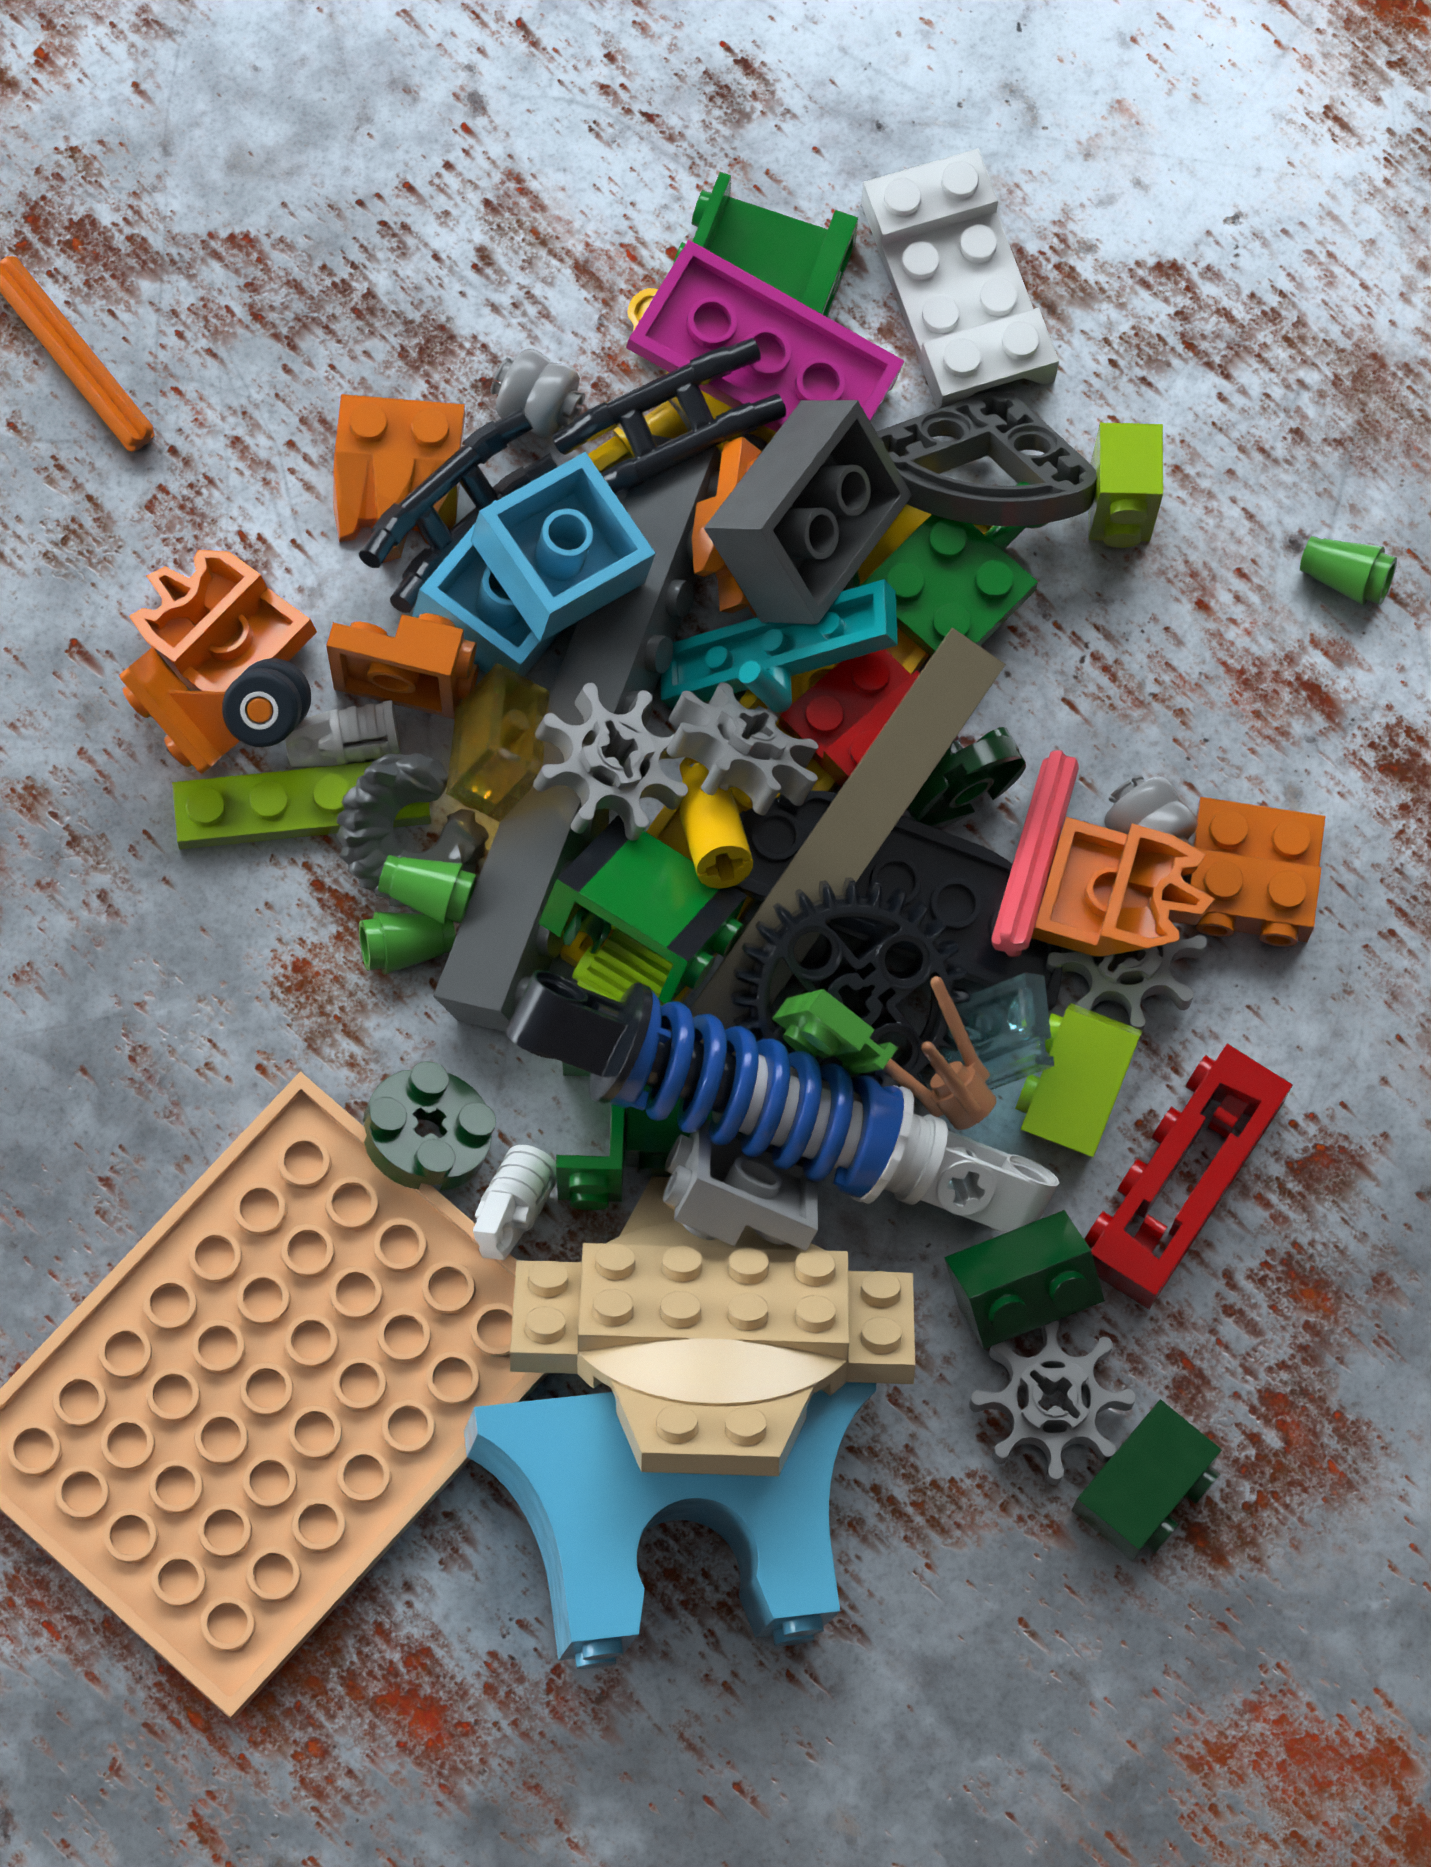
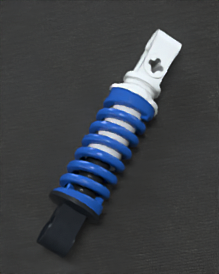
M543 970L535 971L506 1029L508 1038L522 1049L537 1056L556 1059L590 1072L589 1093L593 1101L601 1104L610 1103L623 1109L631 1106L640 1110L646 1109L650 1119L660 1121L668 1117L678 1099L681 1098L677 1115V1123L681 1131L686 1133L698 1131L712 1110L709 1136L714 1144L719 1146L729 1144L737 1133L741 1132L740 1146L744 1155L751 1158L761 1156L769 1145L772 1144L773 1163L782 1170L792 1168L803 1156V1172L807 1179L813 1182L824 1180L834 1168L836 1172L833 1184L837 1186L840 1192L850 1195L853 1200L869 1204L886 1189L893 1192L895 1198L904 1203L914 1205L922 1200L955 1215L987 1225L1000 1234H1004L1040 1220L1059 1185L1058 1178L1050 1170L1031 1159L1007 1154L974 1141L969 1137L948 1131L945 1120L931 1114L924 1117L913 1114L914 1097L908 1088L895 1085L881 1087L874 1078L864 1075L855 1076L851 1079L849 1072L842 1065L827 1063L820 1066L817 1059L806 1051H794L788 1054L785 1046L775 1039H762L757 1042L753 1033L745 1027L733 1026L725 1030L723 1023L712 1014H700L693 1018L690 1009L684 1003L678 1001L667 1002L660 1006L659 999L651 988L639 982L631 985L620 1000L616 1001L582 988L558 974ZM645 1085L649 1086L648 1092L643 1090Z

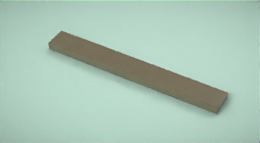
M954 628L950 629L747 924L730 952L723 959L690 1007L693 1018L700 1014H712L723 1023L726 1030L734 1026V1018L749 1013V1007H741L732 1003L731 994L737 991L748 990L749 984L738 980L733 974L735 967L752 968L755 962L741 949L743 943L755 944L761 947L765 942L755 924L761 921L775 929L781 921L777 918L773 906L778 902L786 907L791 914L798 910L799 907L795 896V891L801 889L814 902L820 900V881L826 880L835 896L843 895V885L846 877H852L857 882L1006 665ZM806 933L797 940L794 947L795 959L802 962L820 933ZM783 958L779 960L772 977L769 998L770 1007L793 975V972L789 969Z

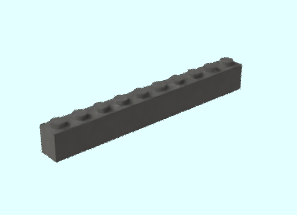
M653 435L657 446L674 439ZM717 446L644 480V483L628 490L623 507L656 553L644 584L577 622L538 726L547 713L555 714L564 723L572 726L584 724L583 716L575 706V700L583 686L587 683H594L597 686L599 701L602 706L609 712L617 715L629 712L630 705L640 691H648L653 696L660 675L665 673L671 664L673 641L681 620L689 614L693 605L694 586L698 575L694 573L692 550L697 502L715 497L717 494L722 457ZM652 701L642 715L644 727L651 716ZM535 734L433 995L457 1021L506 1032L508 1024L533 973L538 970L549 971L553 958H556L563 949L564 933L559 937L538 924L557 878L609 825L610 809H597L594 811V817L583 833H576L571 829V822L582 807L577 793L563 785L553 786L544 792H539L534 788V780L545 764L564 763V756L560 749L552 743L537 739Z

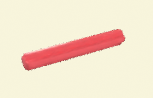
M1062 750L1050 752L1049 758H1045L1042 761L991 938L995 950L1004 951L1008 957H1019L1022 950L1027 949L1030 945L1078 774V761L1075 757L1066 756Z

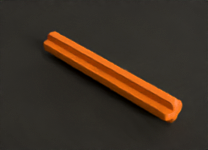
M6 256L0 261V293L123 446L128 451L135 452L148 444L155 436L153 425L19 259L15 256Z

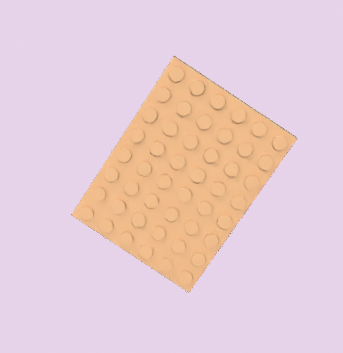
M301 1071L0 1388V1511L232 1721L471 1460L467 1458L464 1429L474 1407L523 1402L549 1374L510 1372V1346L517 1259L510 1253L505 1260L483 1258L479 1251L480 1246L475 1240L473 1233L475 1223L432 1185L421 1183L419 1190L404 1187L384 1175L367 1154L364 1144L367 1135L364 1126Z

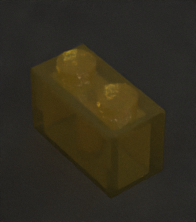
M496 663L455 709L446 794L460 801L466 807L475 809L500 822L534 786V780L543 767L545 741L537 739L535 732L544 716L548 713L550 691Z

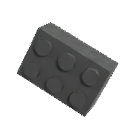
M801 400L704 529L761 622L818 624L907 504L912 494L858 400Z

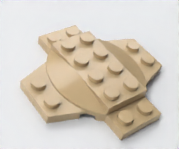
M652 1176L620 1236L606 1244L583 1243L582 1262L516 1260L510 1372L578 1374L593 1389L601 1383L611 1387L616 1399V1414L641 1472L779 1476L806 1420L807 1405L813 1393L822 1390L830 1396L846 1382L914 1384L913 1273L848 1271V1251H827L812 1242L806 1251L788 1243L777 1245L763 1239L756 1233L754 1228L747 1225L735 1246L719 1239L705 1240L690 1233L682 1223L674 1220L675 1206L663 1202L664 1192L670 1177Z

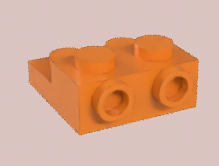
M430 613L420 614L418 618L402 614L395 637L388 636L384 629L367 622L356 621L352 622L350 626L334 622L332 624L326 647L334 690L382 702L392 700L394 705L455 719L460 699L471 700L479 671V665L474 664L477 642L465 640L464 629L457 628L451 620Z
M1200 797L1196 814L1198 826L1193 836V847L1204 852L1206 855L1195 873L1188 874L1187 883L1215 898V900L1198 924L1191 925H1196L1197 931L1216 937L1231 936L1234 934V931L1260 935L1259 939L1262 942L1274 946L1288 947L1296 945L1298 941L1308 942L1315 924L1322 869L1319 865L1326 816Z

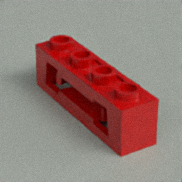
M1228 1043L1216 1061L1205 1055L1185 1086L1194 1092L1193 1096L1182 1112L1171 1106L1153 1133L1151 1139L1160 1144L1148 1164L1137 1158L1120 1183L1117 1191L1126 1198L1113 1217L1102 1211L1084 1238L1091 1249L1098 1278L1150 1310L1284 1104L1293 1084ZM1212 1100L1217 1101L1221 1104L1214 1112L1208 1127L1227 1139L1175 1217L1168 1233L1173 1238L1158 1259L1152 1253L1161 1242L1168 1226L1149 1214L1147 1215V1213L1198 1137L1206 1120L1203 1114ZM1243 1114L1251 1117L1239 1137L1232 1134L1235 1125ZM1138 1214L1145 1219L1135 1236L1132 1237L1126 1231Z

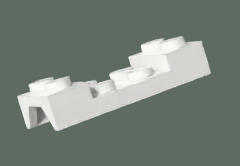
M979 148L864 181L861 204L937 409L969 398L978 391L1021 378L1043 385L1055 382L1059 359L1040 309H1033L997 214L998 198Z

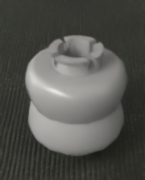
M535 349L522 351L514 361L506 357L493 378L498 380L499 383L493 381L490 388L491 394L498 395L496 411L501 418L521 407L534 428L530 431L541 438L551 437L558 431L561 425L565 427L572 423L582 409L576 405L582 406L585 400V393L577 392L580 381L578 372L569 365L551 362L544 354Z
M1137 775L1131 781L1128 780L1119 786L1109 797L1110 802H1113L1114 805L1105 816L1106 828L1128 834L1131 823L1174 835L1194 846L1188 839L1197 829V818L1191 810L1179 802L1176 790L1167 779L1155 777L1144 782L1143 776Z

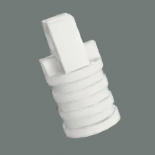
M383 701L380 704L370 703L361 707L351 706L343 710L333 709L304 718L285 739L290 766H335L352 762L361 763L370 759L377 760L388 753L401 754L393 701Z
M516 1145L511 1147L506 1153L489 1187L483 1194L475 1213L477 1222L473 1233L475 1240L480 1246L479 1251L483 1258L505 1260L524 1232L531 1229L536 1222L538 1215L557 1183L556 1162L544 1151L529 1145Z

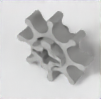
M587 683L583 686L575 700V706L583 716L584 724L573 726L566 724L553 713H547L535 732L536 738L558 747L564 756V763L545 764L534 780V788L539 792H544L553 786L563 785L577 793L582 807L571 822V829L574 832L583 833L594 817V811L606 808L620 815L624 822L626 837L629 840H637L649 824V819L642 810L639 799L652 797L658 799L667 808L674 810L688 793V787L685 783L668 778L664 775L659 765V760L677 759L671 757L666 751L674 735L660 738L648 732L643 725L642 715L652 701V695L648 691L642 690L637 694L629 707L628 713L617 715L609 712L602 706L599 701L597 686L594 683Z
M727 683L719 684L709 704L702 702L692 692L683 691L668 718L672 724L679 728L667 747V753L673 758L687 757L694 759L709 770V774L701 786V789L708 795H715L719 787L726 791L730 787L739 788L751 799L753 810L760 815H766L778 793L784 795L797 806L803 805L818 779L815 773L806 769L818 748V744L812 739L792 738L779 730L776 723L782 713L773 712L770 708L766 710L761 706H758L756 709L743 707L735 699L733 688Z
M1196 935L1192 938L1180 939V941L1157 946L1160 956L1156 953L1154 947L1138 950L1136 959L1129 957L1124 963H1120L1113 972H1111L1116 954L1095 956L1098 960L1097 966L1094 963L1093 957L1078 951L1071 953L1052 952L1047 959V969L1053 972L1054 969L1062 967V973L1067 971L1076 972L1088 981L1090 991L1077 1001V1006L1092 1011L1093 1007L1099 1002L1105 1000L1116 1001L1127 1010L1129 1025L1144 1030L1146 1019L1140 1004L1146 997L1154 994L1164 995L1170 998L1180 1010H1187L1190 1007L1194 992L1192 988L1178 983L1172 977L1170 965L1180 958H1202L1207 940L1203 935Z
M1059 1320L1041 1327L1045 1346L1043 1351L1034 1357L1018 1356L1012 1352L1006 1341L991 1346L989 1356L1005 1366L1009 1372L1010 1384L1001 1392L996 1393L975 1390L969 1401V1408L973 1412L988 1409L999 1410L1010 1420L1012 1432L1008 1438L995 1446L992 1453L994 1462L1004 1464L1012 1450L1019 1445H1036L1047 1456L1048 1470L1046 1482L1050 1485H1057L1061 1482L1064 1475V1468L1060 1458L1061 1452L1071 1444L1087 1445L1095 1452L1102 1463L1106 1464L1115 1454L1117 1447L1098 1432L1095 1424L1096 1415L1109 1408L1129 1411L1132 1409L1137 1397L1132 1389L1118 1392L1106 1391L1098 1385L1094 1378V1366L1106 1359L1113 1348L1111 1339L1108 1337L1100 1338L1093 1351L1086 1356H1069L1061 1350L1057 1342ZM1058 1390L1065 1395L1061 1408L1055 1405L1046 1411L1039 1405L1043 1393L1050 1396ZM1081 1392L1086 1394L1087 1408L1082 1403ZM1017 1393L1023 1397L1024 1409H1020L1018 1406Z

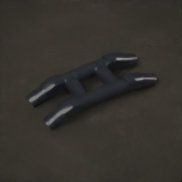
M749 338L731 346H723L704 353L674 371L608 403L605 401L574 418L572 423L555 432L552 437L558 451L566 455L586 442L595 440L619 427L620 424L635 458L622 461L601 473L614 494L620 496L644 483V480L725 441L729 442L744 434L755 431L760 426L786 417V407L780 395L774 394L753 403L748 402L716 416V419L713 418L699 386H704L716 379L730 375L732 371L759 362L761 360L759 347L753 338ZM677 397L691 431L657 446L643 413Z
M521 407L496 422L491 421L473 432L462 442L463 446L400 503H394L388 508L371 529L372 535L359 552L361 561L371 568H379L392 548L398 546L404 536L415 526L418 527L430 545L429 549L425 548L410 562L402 574L403 580L390 597L392 606L403 613L411 612L416 604L419 589L476 523L481 509L492 504L494 500L498 501L559 467L553 455L549 453L525 468L522 466L506 475L494 487L491 486L478 465L480 463L485 464L492 456L507 448L508 443L534 429ZM460 482L476 507L449 530L433 506Z

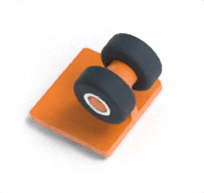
M153 647L119 674L120 679L126 685L123 688V694L129 704L144 718L152 716L167 734L164 742L175 759L185 767L193 765L200 774H203L212 767L221 756L240 741L253 747H270L282 742L303 721L311 705V689L305 675L292 663L277 658L263 659L255 662L231 683L226 692L190 691Z

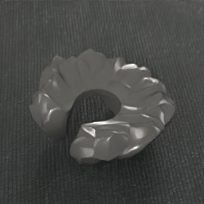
M388 753L373 761L365 769L364 775L357 778L356 786L347 791L341 802L345 810L339 813L336 821L337 824L341 825L336 835L343 846L340 858L348 864V871L358 878L361 888L373 891L376 896L388 898L390 906L400 907L407 905L391 898L388 894L378 892L380 876L388 855L399 858L407 857L464 864L463 871L475 874L478 860L485 856V842L489 839V835L486 829L476 822L475 812L471 810L460 809L446 816L448 821L442 829L440 838L431 848L425 851L412 852L406 850L396 841L393 823L398 812L411 803L438 800L452 781V776L445 771L442 763L434 758L420 753L410 755ZM407 906V907L410 908L413 912L417 911V910H415V909H413V908Z

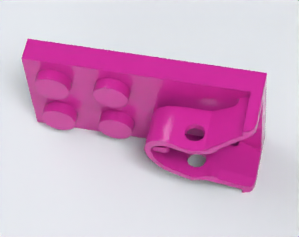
M689 239L629 337L626 346L630 351L671 372L690 363V360L704 353L753 338L760 350L761 360L759 362L732 371L730 375L716 379L704 386L700 385L699 387L703 392L732 408L779 394L786 407V417L764 425L776 433L801 400H858L871 422L888 391L893 388L904 364L903 359Z

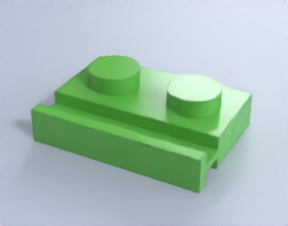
M824 989L787 998L772 1018L786 1029L783 1038L796 1051H806L814 1057L819 1055L822 1059L835 1056L843 1062L842 1066L850 1075L883 1069L898 1049L891 1042L877 1044L869 1037L875 1029Z

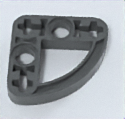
M1003 391L983 392L876 432L912 494L907 504L932 515L977 525L1028 526L1055 522L1080 515L1089 510L1094 503L1097 479L1094 467L1026 404L1010 393ZM949 436L958 440L940 441L932 437ZM1035 450L1044 454L1026 455L1018 451ZM989 456L1017 483L1025 481L1031 485L994 486L976 484L940 475V473Z

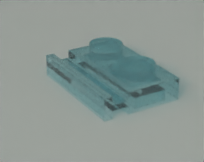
M1023 973L971 994L970 1002L954 1004L958 1013L968 1020V1025L965 1029L978 1058L990 1073V1077L985 1082L990 1090L1054 1066V1057L1046 1056L1045 1040L1051 1038L1045 978L1043 975ZM948 1027L947 1034L953 1038L951 1031ZM943 1049V1057L948 1063L960 1061L965 1065L959 1050L954 1052Z

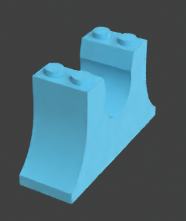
M846 1382L830 1396L822 1390L813 1393L807 1405L806 1420L779 1476L641 1472L616 1414V1399L613 1392L474 1407L464 1429L467 1458L483 1466L507 1488L526 1516L536 1537L547 1573L558 1661L575 1659L577 1669H593L616 1664V1657L625 1653L640 1631L645 1591L637 1567V1549L640 1537L651 1527L673 1520H688L703 1524L717 1532L728 1543L739 1565V1598L755 1638L773 1636L775 1646L797 1645L814 1641L813 1634L823 1632L824 1626L840 1612L829 1527V1497L834 1462L849 1423L875 1393L876 1383Z

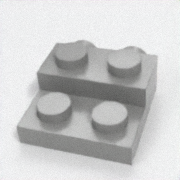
M707 1119L698 1131L690 1134L689 1138L682 1134L677 1137L665 1164V1171L672 1173L663 1196V1202L675 1206V1221L682 1223L690 1233L705 1240L719 1239L735 1246L747 1225L754 1228L759 1236L777 1245L788 1243L805 1251L808 1249L818 1231V1181L813 1182L807 1179L803 1172V1161L799 1160L790 1169H779L772 1160V1147H768L761 1156L748 1157L742 1152L740 1133H737L729 1144L721 1146L714 1144L709 1136L710 1120Z

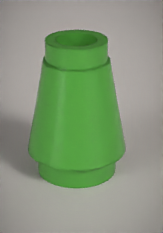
M1311 536L1302 555L1300 571L1310 574L1311 577L1363 606L1367 601L1381 605L1391 586L1397 566V557L1385 554V547L1326 538L1321 539Z
M388 855L380 876L378 892L388 894L391 898L443 925L448 920L462 923L475 889L477 875L463 871L464 864L407 857L399 858Z
M375 912L373 919L360 920L359 922L360 948L367 971L381 969L384 975L442 956L444 953H450L456 938L453 921L448 920L443 925L424 914Z

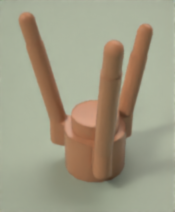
M935 976L930 981L931 987L965 1065L960 1061L948 1063L933 1043L926 1041L921 1045V1050L936 1071L930 1081L932 1091L892 1059L881 1070L901 1086L910 1089L913 1096L922 1102L931 1115L936 1117L945 1115L955 1129L964 1130L976 1125L988 1116L996 1104V1096L985 1083L990 1077V1073L978 1058L941 977Z

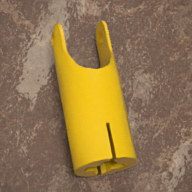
M686 757L679 765L683 783L688 787V793L680 804V819L697 876L701 883L711 888L722 889L732 887L747 878L753 868L752 855L736 802L728 790H723L720 787L715 795L706 794L701 789V786L708 776L709 770L701 763L690 767L691 764L700 762Z

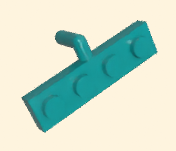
M885 579L842 591L818 624L761 622L756 617L673 642L671 664L667 671L661 674V700L672 710L683 691L692 692L702 702L710 701L719 684L727 683L733 688V693L749 689L773 712H785L792 704L791 676L898 645L896 591Z

